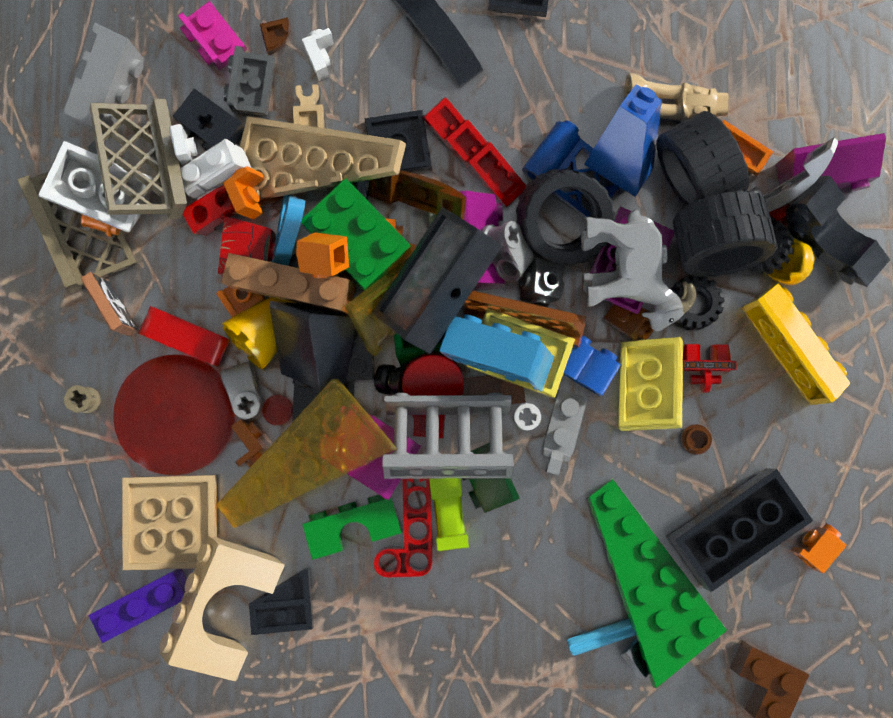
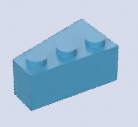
M467 314L463 318L455 316L447 328L439 350L448 359L484 372L488 370L504 375L505 379L512 382L517 379L530 383L533 389L540 392L543 391L554 356L540 341L541 337L523 331L521 335L511 333V328L499 323H493L492 327L481 324V319Z

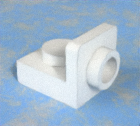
M329 28L325 30L317 29L310 32L302 41L318 81L329 77L327 66L331 65L325 48L333 45L334 42Z

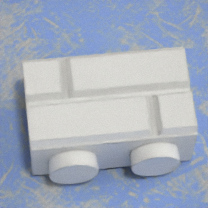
M224 139L180 168L184 190L187 195L200 199L214 189L224 185L223 182L229 179L236 170L246 166L251 168L244 150L229 140Z

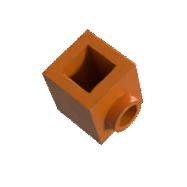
M312 233L296 241L299 272L312 274L314 278H327L349 268L347 236Z

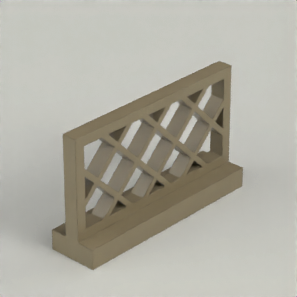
M154 99L152 105L90 103L89 109L108 215L168 214V219H181L187 201L179 161L175 156L169 130L171 121L166 99ZM99 114H111L118 121L110 127L100 120ZM133 114L146 115L147 123L141 128L130 120L129 117ZM122 124L136 133L129 141L116 132ZM109 137L123 146L116 154L104 145V142ZM140 137L152 146V149L147 154L134 145ZM127 150L141 159L134 167L121 158ZM114 163L128 172L121 180L109 173V168ZM145 163L157 172L153 180H150L138 171ZM132 176L146 186L139 194L125 184ZM151 189L162 198L163 204H151L143 197ZM121 190L133 200L130 204L115 205L114 195Z
M49 172L33 178L27 175L17 179L62 282L70 294L82 290L81 287L84 286L79 270L83 257L99 262L94 274L102 278L137 265L122 230L118 235L120 243L114 241L116 235L107 239L94 234L96 229L90 228L89 231L75 227L74 224L79 215L76 211L73 212L69 224L56 219L55 214L59 205L54 203L51 207L48 200L39 197L42 188L41 184L45 182ZM60 226L66 228L64 234H63V232H62ZM71 231L86 235L81 250L68 246L67 240ZM92 238L107 243L101 258L86 253ZM112 246L124 250L128 258L117 264L106 261ZM72 253H75V254L78 255L76 261H75V259H74ZM103 265L109 266L105 269H102Z

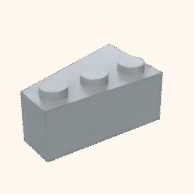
M94 23L92 32L97 35L91 52L85 50L82 57L83 60L87 61L82 78L75 77L63 112L73 122L92 131L90 103L124 104L129 98L131 84L135 78L140 76L144 66V58L127 37L98 23ZM99 114L100 120L108 126L112 127L116 123L117 119L111 114Z

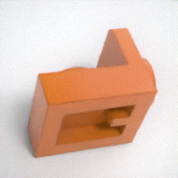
M248 166L236 170L223 184L236 213L254 220L263 212L258 203L260 201L259 196L253 187L262 182L264 176L261 172Z

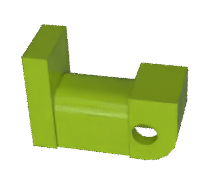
M461 478L430 479L431 497L434 500L437 525V550L469 548L461 496H463Z

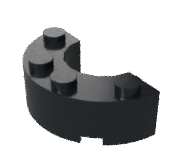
M820 176L809 189L797 197L787 208L786 218L789 224L787 229L793 237L809 245L812 248L815 260L819 259L830 269L838 273L842 281L849 285L855 282L868 287L890 259L877 240L856 231L840 216L837 208L846 197L831 176Z

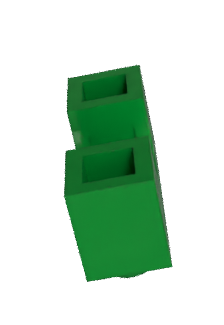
M377 494L367 498L368 504L357 507L354 501L338 506V513L327 515L326 510L308 515L310 521L302 525L312 560L343 551L345 547L342 540V531L345 525L351 522L363 524L368 529L372 542L401 534L403 530L393 496L387 500Z

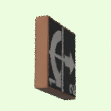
M92 272L81 277L82 283L110 330L130 337L139 332L110 281Z

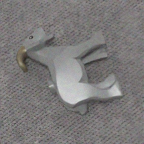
M637 209L629 214L628 223L626 224L616 223L610 219L585 217L586 231H581V249L583 251H588L602 242H608L617 247L615 253L617 270L607 273H582L583 292L587 291V307L595 306L604 299L616 297L630 298L639 302L653 304V310L642 313V316L650 320L653 330L661 331L679 320L694 305L696 289L693 284L683 281V293L679 298L662 281V264L667 262L666 245H662V235L655 227L653 220L641 216Z

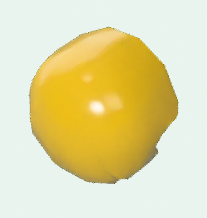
M794 239V245H791L794 249L793 255L788 254L787 256L790 261L788 264L783 262L781 270L778 271L775 268L772 274H768L772 280L785 285H795L804 281L810 275L815 258L812 248L803 241Z

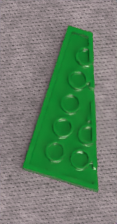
M612 479L590 495L587 500L598 532L603 538L607 550L606 555L609 563L612 564L617 579L616 583L629 621L635 630L641 648L639 649L642 658L647 664L653 688H657L725 633L727 629Z

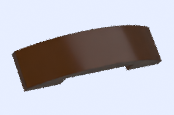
M402 170L399 171L398 175L369 180L368 196L389 204L399 201L436 216L441 208L444 207L464 220L466 197L458 190L440 181Z

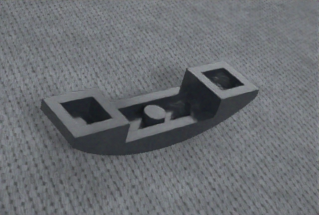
M392 0L406 19L412 21L442 60V66L459 88L483 71L480 62L468 43L435 0Z

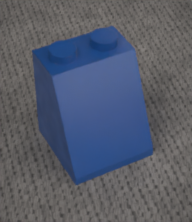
M637 84L619 106L584 165L634 197L637 196L654 168L662 100L657 97L653 90L647 87H640Z

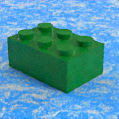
M347 178L306 214L301 221V224L309 234L323 233L347 236L349 268L345 269V271L367 294L412 253L411 245Z

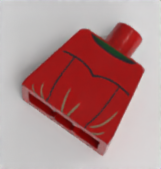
M224 216L218 274L223 277L228 253L272 262L276 240L275 232L264 226Z

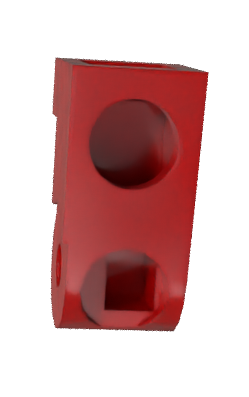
M224 185L190 204L183 212V216L193 234L204 236L215 231V227L224 222V216L230 217L236 214Z

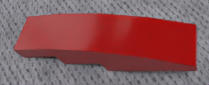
M447 97L442 98L422 117L454 155L492 194H495L496 198L505 207L525 190L526 184L493 144L487 142L472 123L462 117Z

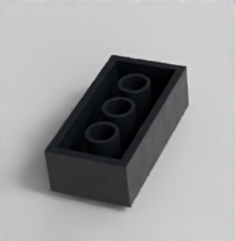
M766 468L673 532L668 538L700 585L712 592L813 522V519L777 469Z

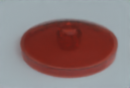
M173 354L148 360L131 372L118 391L114 404L113 421L120 445L134 462L158 474L183 475L208 466L222 454L232 438L234 430L231 426L236 423V415L222 382L221 374L214 367L191 356Z

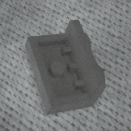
M235 46L234 55H230L228 60V72L231 73L230 83L225 84L223 94L224 101L227 102L232 112L267 117L276 61L274 56L244 52L241 46Z

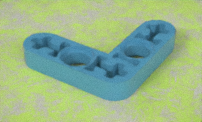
M283 196L272 263L289 265L305 207V200L299 199L297 196Z

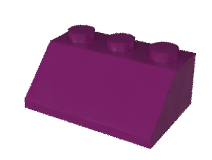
M885 133L838 141L834 155L821 176H831L840 190L851 187V191L869 188L870 183L879 178L881 174L886 143ZM822 144L794 148L776 163L779 185L805 170L803 164L807 154Z
M460 191L466 197L464 218L466 222L482 231L487 225L498 227V221H503L502 203L496 204L495 194ZM491 262L473 291L504 288L505 280L498 275L493 262Z

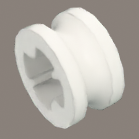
M522 404L514 412V423L521 430L535 429L541 422L540 410L533 404ZM525 408L529 409L531 414H535V421L531 420L532 425L525 426V422L519 420V413L523 414L522 410Z

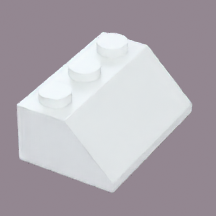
M63 142L40 190L39 197L129 233L142 214L108 215L98 155L68 142ZM116 163L109 168V173L119 180L128 173ZM143 174L150 180H153V177ZM133 176L125 183L138 194L146 187ZM150 189V191L143 197L147 201L152 193V190ZM121 190L114 195L115 205L130 204L133 200Z

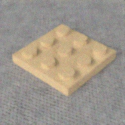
M216 475L122 478L123 570L196 568L198 563L197 556L201 546L206 544L209 536L217 538Z

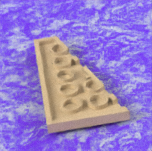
M248 116L240 143V148L244 150L251 168L261 172L264 176V180L253 187L260 200L338 186L345 178L350 183L398 175L406 143L397 139Z

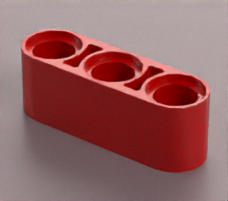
M152 306L149 307L138 332L140 335L216 367L219 366L230 341L226 337Z

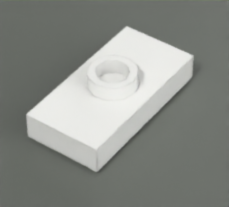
M181 124L170 126L169 130L175 156L181 165L185 166L195 159L194 156L198 155L193 137L189 138Z

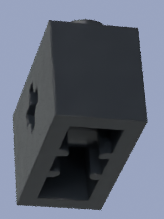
M195 88L173 115L177 123L182 125L189 138L195 136L203 142L201 147L206 151L224 139L229 140L234 145H238L245 128L242 122ZM206 123L208 125H214L212 129H209L207 127L204 128Z

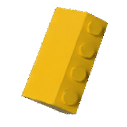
M778 283L742 306L743 312L810 405L832 403L849 386L850 382L846 378L847 372L838 361L833 360L828 353L829 347L820 336L815 335L810 328L811 322L803 312L797 310L792 303L794 301L793 296L785 287H781Z

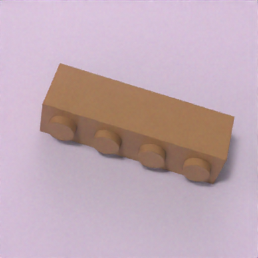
M228 253L221 282L233 289L348 315L356 284L349 279L336 276L314 278L312 274L299 272V268Z

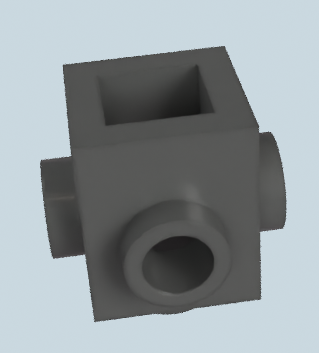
M535 258L519 278L520 300L548 307L550 303L561 299L565 287L563 281L564 264L558 265L550 260Z

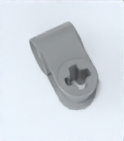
M508 221L503 226L498 227L494 225L485 226L482 232L502 246L492 261L498 275L508 282L518 281L534 259L533 252L525 241L520 226L515 221Z
M247 361L221 370L222 382L228 393L235 415L250 421L260 419L265 413L266 405L253 363ZM247 401L255 403V406L250 408L251 413L244 411V407L248 406Z

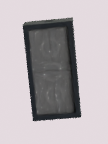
M442 207L372 314L404 340L431 354L502 246L478 228Z

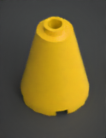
M270 297L222 323L224 332L239 351L242 349L248 355L247 359L260 370L267 366L277 353L269 308L270 301H290Z

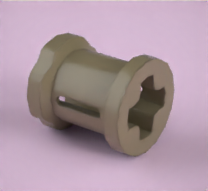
M80 385L69 388L64 396L66 408L75 413H92L98 409L101 402L97 390ZM83 395H86V399L80 405L79 400L83 398Z

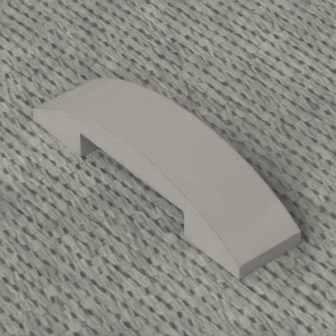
M833 137L808 153L803 164L805 170L765 195L762 194L757 186L749 191L759 193L765 197L769 212L793 201L809 189L823 174L834 155L838 140Z

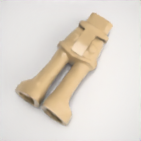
M629 73L626 76L624 85L625 98L637 84L640 87H647L653 90L658 98L675 99V104L661 105L660 118L679 120L682 123L703 111L716 116L726 117L728 115V93H718L715 88L709 90L688 83H683L682 85L654 83L646 81L639 74Z

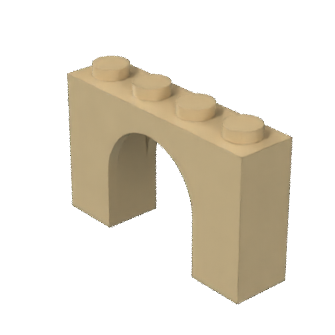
M209 536L206 544H203L199 549L198 563L194 572L186 580L182 601L174 608L172 614L173 622L168 633L163 635L160 641L159 654L167 665L236 682L248 651L236 640L204 631L202 616L205 606L216 592L231 585H244L273 594L285 565L275 556Z

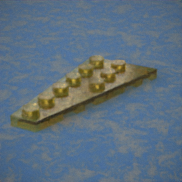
M332 379L224 495L216 506L233 528L240 527L281 505L293 501L295 498L320 488L361 466L373 462L385 454L397 450V447L340 380Z

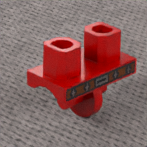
M700 344L683 345V371L700 372V375H690V384H700L702 393H709L711 384H721L722 382L721 375H711V372L737 370V362L731 361L728 344L710 345V360H700Z

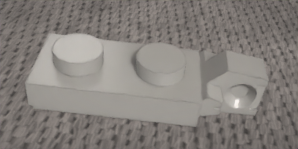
M558 389L543 443L544 450L542 455L549 457L545 472L559 475L562 461H570L588 397Z

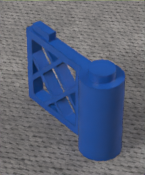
M568 120L555 123L522 168L523 173L530 180H534L537 175L546 173L548 170L567 169L571 163L573 171L580 173L593 172V178L599 181V175L590 168L577 170L575 157L578 152L583 150L586 154L590 155L594 148L580 138L578 127ZM614 183L612 186L605 187L610 198L619 188ZM561 189L553 192L555 196L584 218L590 217V212L582 206L581 194L583 193L576 189L572 192H563ZM574 195H575V196H576V201H575L574 199H572L570 196H574Z

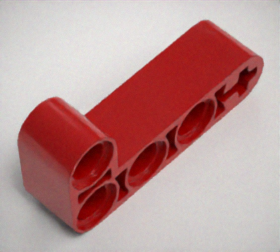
M402 479L404 546L385 547L378 552L374 558V568L382 577H420L426 575L432 568L430 479H419V482L426 481V487L420 485L408 487V481L414 482V479ZM421 491L426 497V503L419 508L413 507L409 503L410 493ZM422 522L427 528L426 535L422 538L413 537L409 530L412 523ZM415 553H422L426 556L428 563L424 568L417 569L410 562L411 556ZM384 554L393 555L397 561L396 567L390 570L383 568L380 564V557Z

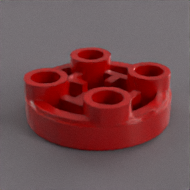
M426 353L410 360L402 377L403 393L410 396H462L464 379L461 369L454 360L448 359L444 354Z

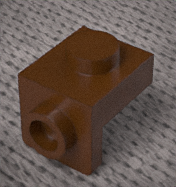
M613 304L603 318L606 323L629 336L632 341L646 340L654 331L651 328L650 320L642 316V313L649 312L641 307L637 315Z
M240 419L231 428L249 451L235 461L238 467L247 465L251 468L264 458L261 453L267 447L260 439L263 433L253 421L248 423L247 420Z

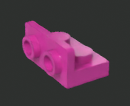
M210 1L188 17L183 12L178 15L183 23L180 30L190 43L195 40L201 48L197 51L207 65L213 62L220 71L228 65L229 56L234 55L235 46H241L244 52L247 50L243 42Z

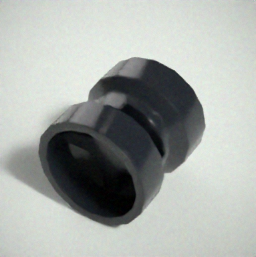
M389 364L380 365L374 375L376 391L387 395L403 393L402 377L406 367L400 366L396 368L394 365Z

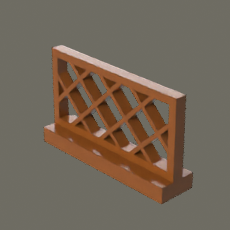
M472 291L463 304L465 309L462 318L467 314L483 321L486 309L489 308L574 338L573 346L580 347L587 317L478 291Z

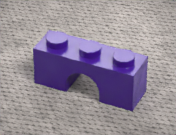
M176 569L88 615L101 642L104 643L180 603L185 593V583L187 580L183 569Z

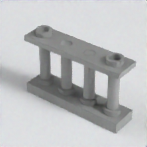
M495 392L474 396H410L406 393L385 396L386 415H395L394 452L383 455L384 479L512 478L514 467L513 454H506L502 450V414H510L511 395ZM407 415H426V452L423 454H409L406 452ZM439 415L458 416V452L455 454H441L438 452ZM470 415H489L490 452L487 454H473L470 451Z

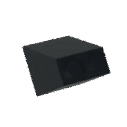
M270 301L269 308L281 374L292 378V383L295 385L311 386V391L318 394L329 395L330 390L343 391L358 318L299 303Z

